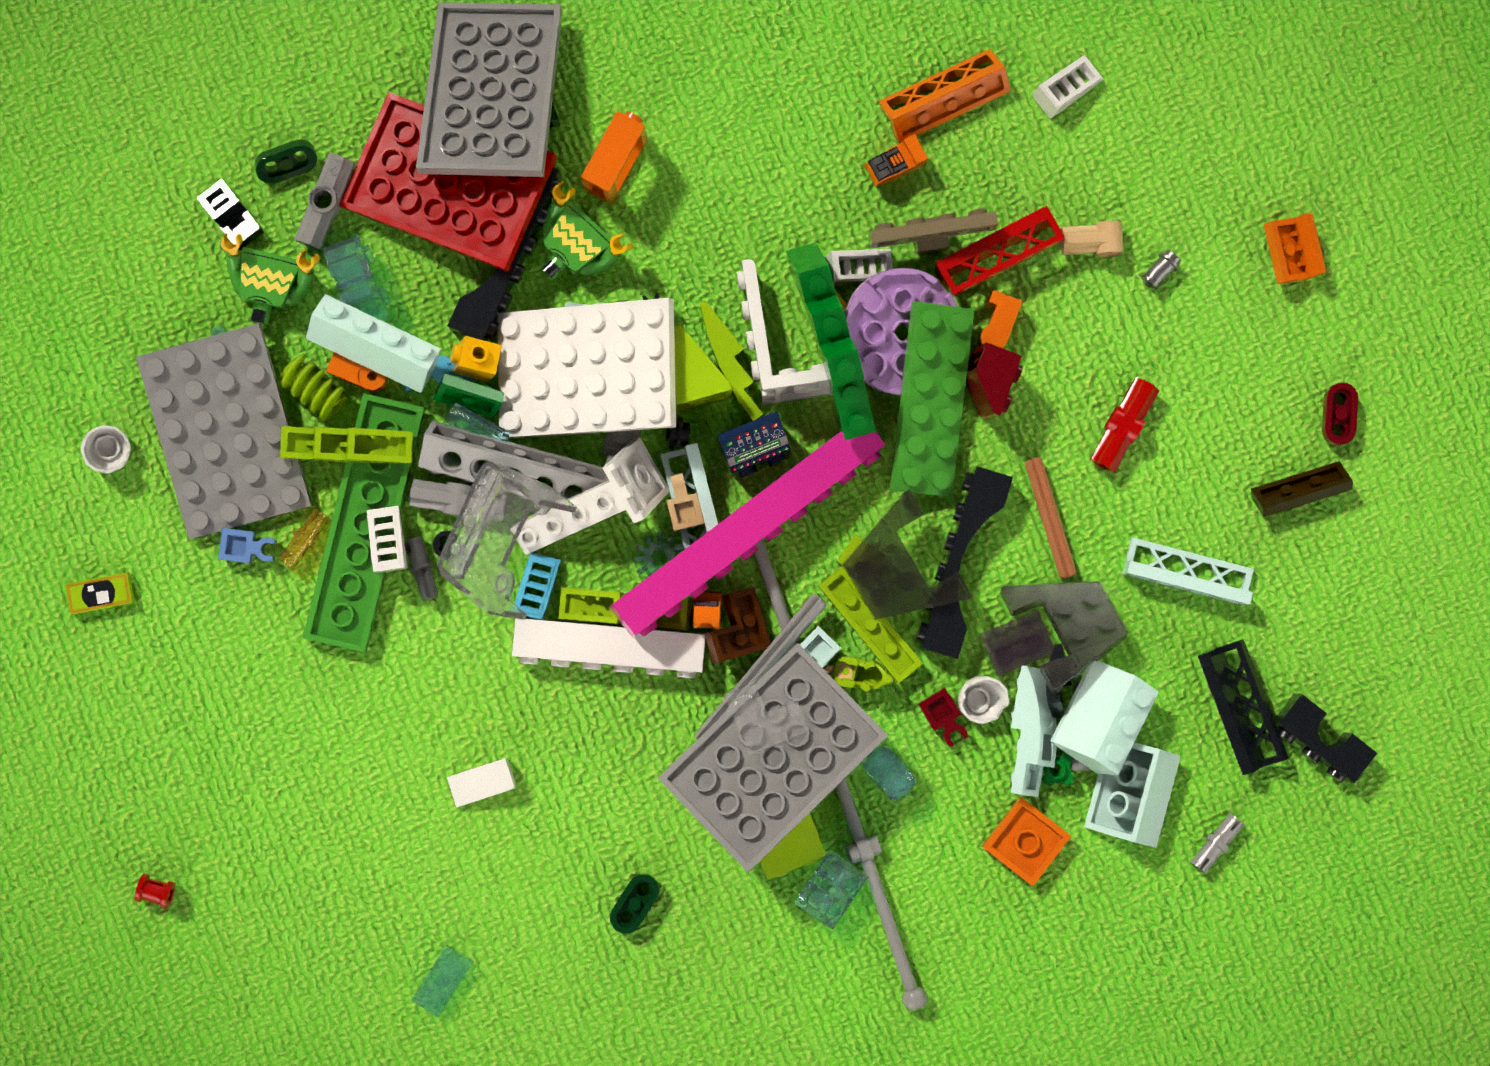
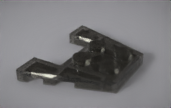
M907 490L900 496L842 563L874 619L963 601L973 597L959 572L952 574L929 588L898 536L897 530L924 515L911 490Z
M1100 581L1001 587L1000 595L1011 616L1042 606L1068 656L1041 665L1040 672L1052 695L1062 690L1067 682L1071 679H1076L1083 673L1086 667L1094 661L1100 660L1126 639L1128 632Z

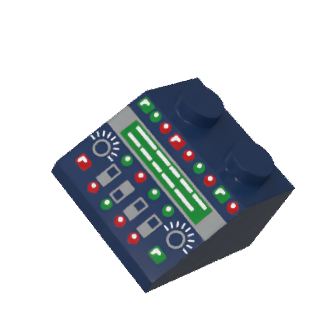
M777 411L718 435V443L731 475L739 474L740 478L756 473V466L768 462L770 467L787 460L785 455L791 451Z

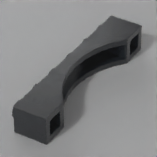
M553 168L509 271L497 269L486 282L474 291L460 297L447 325L452 332L484 341L495 338L500 323L496 322L498 313H501V311L506 312L513 296L509 294L514 282L518 284L522 279L525 271V266L522 264L526 255H532L536 248L538 238L535 235L539 226L543 227L547 209L552 198H554L552 190L555 185L561 182L562 177L558 169Z
M978 466L973 469L972 473H966L962 490L967 492L963 503H957L953 515V520L957 521L954 533L948 532L943 548L948 551L945 563L939 562L934 580L939 581L936 593L930 592L925 610L930 611L927 622H921L917 632L916 640L921 641L919 648L958 659L967 631L958 599V575L961 560L968 543L977 530L992 515L1004 508L1013 477Z

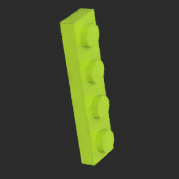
M843 566L818 586L897 683L903 681L923 664Z

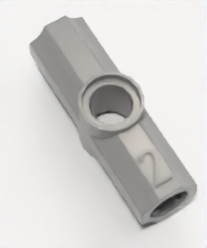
M328 154L316 187L309 193V204L294 239L296 242L315 250H322L333 220L341 211L339 204L356 164L337 154ZM323 196H332L330 206L323 209L319 208L318 203Z
M413 479L409 506L440 510L444 514L470 517L472 515L504 520L508 494L475 489V486L447 482V484Z

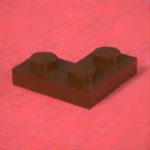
M755 587L723 595L731 626L704 633L713 664L765 650L771 644Z

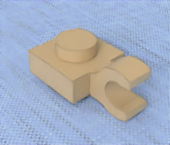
M683 473L670 476L675 498L666 501L674 531L704 524L697 493L688 495Z

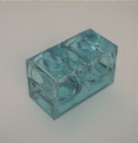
M829 850L794 904L818 921L834 929L869 876Z

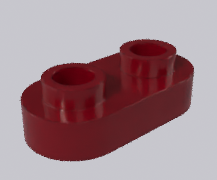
M1341 382L1332 385L1324 394L1322 435L1329 444L1334 446L1347 444L1356 435L1358 393L1348 383ZM1336 394H1340L1343 397L1344 402L1342 405L1335 402ZM1334 425L1341 427L1342 433L1340 436L1334 434Z

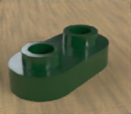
M299 139L260 153L255 160L256 174L261 181L275 184L309 172L317 163L315 148L309 141ZM299 151L305 152L301 156L295 155V153ZM268 162H275L273 166L266 165Z
M642 873L630 880L610 913V922L616 931L628 934L638 929L659 895V884L653 876ZM640 884H647L649 886L650 892L647 895H641L638 892ZM623 911H629L632 914V920L624 922L620 914Z

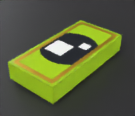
M129 572L65 584L70 615L135 604Z

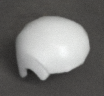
M101 425L91 429L81 444V454L85 464L95 472L106 474L116 472L125 466L131 452V444L127 435L114 426Z
M985 675L976 676L968 680L961 688L958 696L960 712L969 721L979 724L999 719L1004 708L1009 705L1007 688L999 680Z

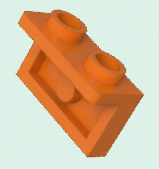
M1305 213L1296 218L1275 220L1263 224L1278 285L1305 281L1326 273L1312 213Z

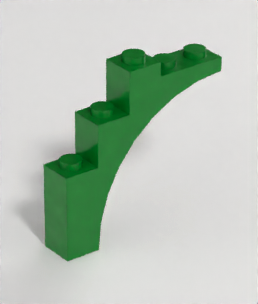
M816 242L787 250L786 254L792 278L802 299L816 339L843 437L845 440L876 432L863 380L865 378L858 349L850 337L844 308L836 295L829 264Z

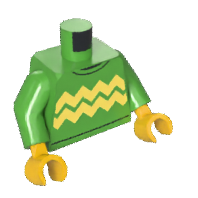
M561 181L552 190L554 198L547 209V217L541 235L544 240V248L552 256L540 269L553 281L565 268L576 277L580 275L591 276L608 271L621 257V253L630 251L633 248V243H628L622 247L620 240L625 233L611 238L571 201L567 204L566 201L572 198L576 191L572 187L567 195L563 194L561 186L564 181Z
M226 232L220 244L223 250L226 251L227 271L234 292L239 295L242 301L253 304L250 322L268 326L272 309L287 312L290 307L296 306L310 292L314 276L313 267L320 261L318 254H315L311 262L306 259L307 249L298 254L296 259L243 247L241 252L238 248L243 242V236L238 233L235 237L236 244H232L229 242L228 233Z

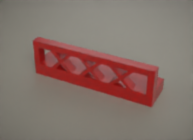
M1045 206L937 261L935 273L940 282L945 281L954 297L1064 241L1065 236L1049 208ZM1047 227H1050L1054 234L1053 237L1045 241L1032 237V235ZM1020 241L1027 242L1024 252L1018 255L1004 252L1006 248ZM1030 243L1035 244L1034 247L1028 249ZM993 255L999 256L996 266L991 269L977 266V263ZM1002 257L1008 259L1001 263ZM965 269L971 270L968 280L956 286L951 277ZM974 272L981 273V274H979V275L973 277Z

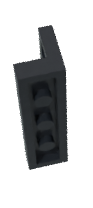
M1244 639L1210 649L1198 655L1242 775L1250 774L1264 766L1287 760L1289 758ZM1237 649L1241 660L1238 669L1228 664L1224 652ZM1240 679L1248 682L1252 688L1249 699L1239 693L1237 686ZM1251 709L1261 713L1264 720L1261 729L1251 724L1249 719ZM1263 738L1273 744L1277 755L1264 758L1260 748Z

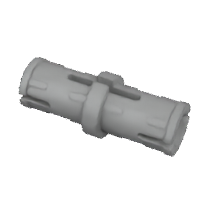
M1229 812L1213 834L1209 833L1206 836L1207 842L1195 857L1190 860V863L1204 874H1207L1222 853L1226 854L1229 851L1228 845L1240 830L1245 827V824L1242 821H1238L1239 819Z

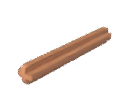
M1040 457L1029 459L1025 462V467L1058 575L1061 579L1074 576L1076 568L1043 461Z

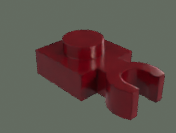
M945 687L917 703L933 731L941 727L943 728V740L949 747L954 746L950 739L952 731L958 730L964 739L968 737L967 730L954 721L961 713Z

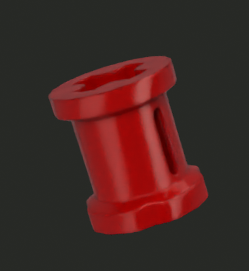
M143 874L137 884L134 900L139 903L142 900L159 904L163 909H168L175 892L176 883L171 881L168 883L150 879L148 874Z

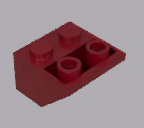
M988 342L972 350L966 378V387L980 417L984 420L1001 416L1002 412H1007L1012 400V395L1009 394L1012 383H1017L1023 366L1019 364L1022 358L1021 355Z

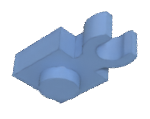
M222 528L218 559L252 564L253 555H256L262 561L272 562L275 561V557L265 555L263 550L267 544L277 545V540L265 537L255 541L256 532Z

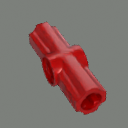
M1137 377L1134 379L1120 406L1117 405L1104 427L1106 431L1093 452L1090 461L1104 470L1112 473L1115 472L1129 445L1135 442L1145 424L1144 418L1160 391L1155 385Z

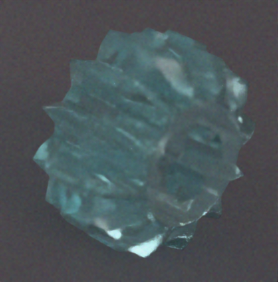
M662 532L657 533L658 543L655 544L649 535L646 536L645 540L650 547L648 549L642 545H637L636 547L639 552L645 554L644 557H634L635 563H645L644 566L637 570L638 575H642L649 570L648 578L659 569L654 566L656 561L652 558L656 552L658 555H660V551L666 552V559L670 561L676 556V553L684 549V545L681 543L671 548L675 541V536L670 535L665 544L663 543Z
M881 747L874 751L863 763V768L868 776L890 800L897 801L904 797L916 784L915 778L907 766L887 747Z

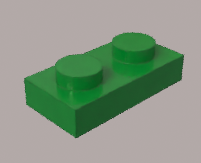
M444 373L435 390L433 400L493 419L503 403L505 393L487 385H479L464 380L460 376Z

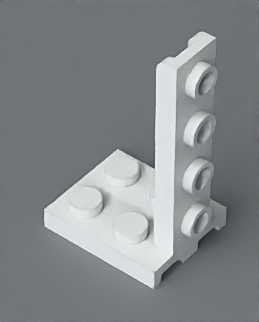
M742 260V271L737 272L739 290H745L747 301H741L744 320L750 319L752 331H746L748 349H755L756 361L751 362L753 380L760 381L762 404L766 405L832 395L823 364H816L811 366L810 370L799 372L796 368L783 369L779 371V375H772L755 263L752 260Z
M640 437L630 441L602 468L609 479L608 481L521 520L510 528L525 555L624 510L628 512L633 523L643 520L660 503L670 490Z

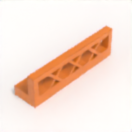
M988 49L879 100V104L890 120L896 140L901 143L913 134L917 136L1011 92L1005 66L991 49ZM987 62L991 64L986 68L976 69L978 66L983 65ZM955 77H962V79L956 82H948ZM927 90H934V92L928 95H921V93ZM899 103H906L905 106L894 111L891 108Z

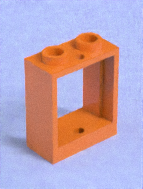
M617 111L581 176L586 192L611 205L614 203L647 142L646 128L642 124L643 120L628 111L625 115Z

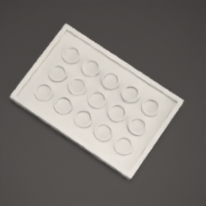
M659 298L498 313V323H500L498 327V344L502 345L498 362L499 391L505 393L503 403L499 408V438L510 439L676 427L674 299Z

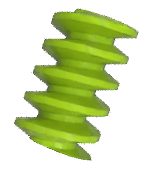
M302 353L284 368L278 380H282L281 386L284 389L292 388L291 395L293 397L301 396L300 403L304 406L310 405V412L313 414L320 412L319 419L322 422H327L344 406L348 397L341 398L344 390L342 386L335 390L331 389L335 381L333 378L325 382L322 381L325 374L324 370H320L315 374L312 373L316 365L313 361L304 366L303 362L306 355Z

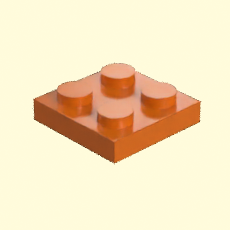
M1019 796L981 847L1031 886H1034L1071 838V835Z

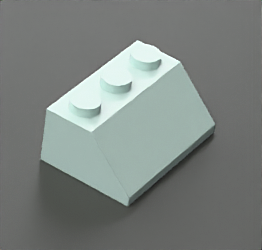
M1091 659L1050 742L1097 774L1118 775L1159 692L1133 674Z
M1134 742L1118 775L1098 774L1084 827L1156 848L1181 756Z

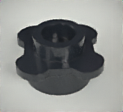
M678 417L676 419V427L667 428L666 441H669L670 449L687 446L690 436V423L683 422V418Z

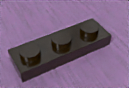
M1338 461L1251 488V498L1262 516L1266 517L1353 490V480L1341 462Z

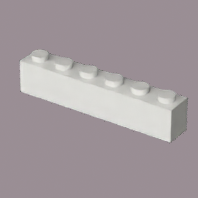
M515 618L512 656L519 657V663L538 665V658L551 659V666L570 667V661L583 662L582 669L601 670V664L614 665V671L632 673L633 667L646 668L645 674L664 676V670H677V677L696 678V672L703 673L706 638L704 634L653 630L643 638L639 633L631 637L624 627Z

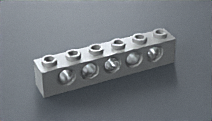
M432 421L424 433L418 467L427 469L433 474L450 475L466 483H479L495 491L512 492L524 499H537L548 502L552 506L609 480L602 469L603 467ZM450 452L457 453L460 458L454 457ZM480 460L487 461L491 466L484 465ZM510 468L517 469L521 474H515ZM541 477H547L552 483L543 481ZM571 485L580 487L582 491L573 489Z

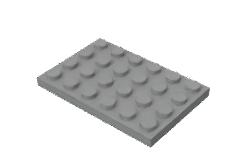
M438 2L416 164L419 174L544 177L563 14L561 4Z
M260 323L136 357L189 539L222 531V528L230 529L313 506L300 460L279 459L281 426H290Z
M797 643L666 769L658 779L749 873L861 764L888 735Z

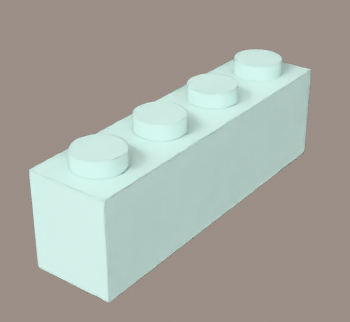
M326 294L311 315L306 339L420 393L434 372L441 350L424 340Z

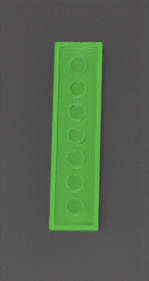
M363 393L355 428L413 432L411 464L346 462L303 635L304 639L363 653L367 652L386 572H373L367 510L399 506L401 513L426 411L425 407ZM393 516L375 518L376 524L393 522ZM394 528L377 531L378 537L393 535ZM394 541L379 543L380 549L390 548L393 546ZM390 554L381 555V561H387L390 558Z

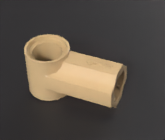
M1102 221L1091 226H1068L1061 228L1065 236L1064 241L1060 242L1062 255L1096 254L1098 257H1113L1124 254L1121 221Z

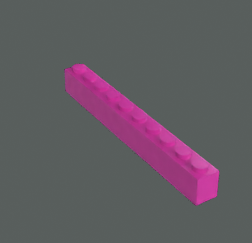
M840 431L614 602L609 608L631 637L636 636L638 633L642 638L658 627L655 620L663 614L670 618L683 608L680 601L688 595H691L693 599L709 588L705 582L713 576H716L719 580L734 568L730 563L739 556L743 561L759 550L755 544L765 537L768 542L783 531L780 527L781 524L789 518L793 523L808 512L805 508L806 505L813 500L819 504L832 494V491L829 489L838 481L841 485H844L857 475L854 471L856 467L862 463L867 467L881 457L878 451L885 446V443L876 432L845 440L842 431Z

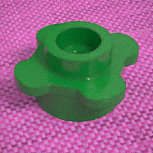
M1062 754L1060 757L1055 758L1054 768L1044 766L1045 775L1042 777L1043 783L1047 786H1052L1054 783L1071 784L1074 780V776L1071 774L1072 757L1068 754ZM1055 767H1059V768H1060V772H1059V773H1056V772H1055V770H1054Z

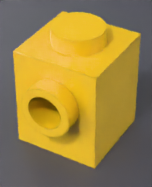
M464 336L458 344H454L451 351L450 362L454 363L452 373L489 382L496 375L502 345Z

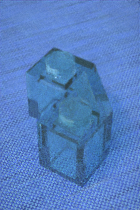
M358 235L323 248L330 275L334 278L340 293L338 295L340 301L379 320L389 318L386 305L391 304V300L385 286L379 287L375 280L371 264L376 261L370 246H363Z

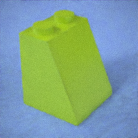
M681 325L674 326L676 413L731 398L732 387L730 382Z
M810 813L760 861L767 880L774 877H783L793 869L803 865H812L820 858L827 856Z

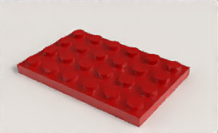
M388 92L339 206L347 211L508 272L557 160V156L555 153L547 151L544 177L419 174L416 164L424 105Z

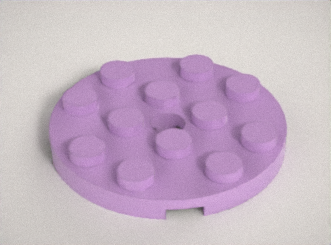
M898 268L879 272L865 280L854 291L845 307L844 312L850 337L858 349L865 378L863 380L870 387L878 391L901 395L907 338L901 341L896 336V333H894V330H896L900 323H904L909 329L912 302L917 301L958 307L952 294L946 291L938 282V279L926 272L911 268Z

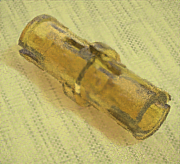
M315 507L301 528L294 530L292 533L294 535L293 539L280 557L277 558L293 570L296 569L295 567L310 547L314 548L317 544L314 542L328 521L331 520V518Z

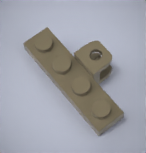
M976 209L969 211V216L956 218L955 213H949L926 219H911L906 221V225L894 227L893 223L878 224L875 226V230H870L868 236L870 249L916 242L917 255L941 253L949 248L948 237L995 230L998 225L996 212L987 213V209Z

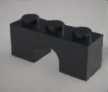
M1294 693L1274 719L1281 738L1289 744L1295 741L1303 748L1301 753L1315 764L1318 761L1328 767L1326 773L1337 782L1355 783L1377 755V752L1353 733L1343 732L1334 744L1329 746L1324 744L1319 737L1318 727L1327 713L1303 694Z

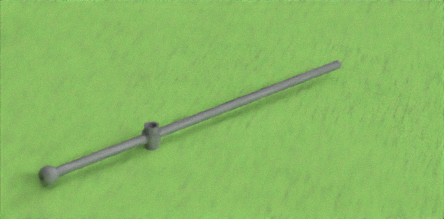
M762 539L755 544L759 549L755 552L782 631L791 619ZM797 640L796 643L791 647V649H792L797 643L799 644L798 640ZM844 779L836 787V791L853 837V843L845 846L846 854L851 864L859 861L862 864L905 989L902 996L903 1004L908 1010H916L926 1005L927 995L921 987L916 985L874 863V856L882 853L876 836L869 838L865 836L846 779Z

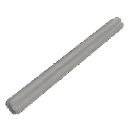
M816 594L810 596L696 732L695 738L697 740L786 655L826 607L823 599Z

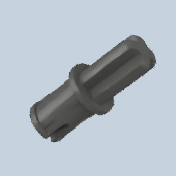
M415 537L405 541L404 545L411 566L409 572L415 575L422 600H431L438 597L437 586L431 570L434 564L430 563L423 537Z

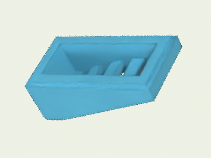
M533 552L530 553L512 612L545 620L561 560ZM534 563L552 567L551 572L533 569ZM531 575L548 579L547 585L530 581ZM531 587L544 591L543 597L526 593L527 588ZM524 599L541 603L539 609L523 605Z

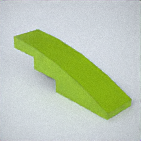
M704 300L700 303V310L707 339L718 368L730 382L732 395L750 421L763 417V413L746 393L753 386L754 381L736 360L744 354V348Z
M281 426L279 459L411 464L413 432L364 428L343 429Z
M561 587L558 619L622 625L609 606L626 593ZM684 598L680 601L683 608L670 618L663 614L655 620V623L658 625L657 628L689 631L692 599Z

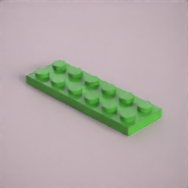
M917 301L911 304L890 490L947 497L953 496L975 309Z

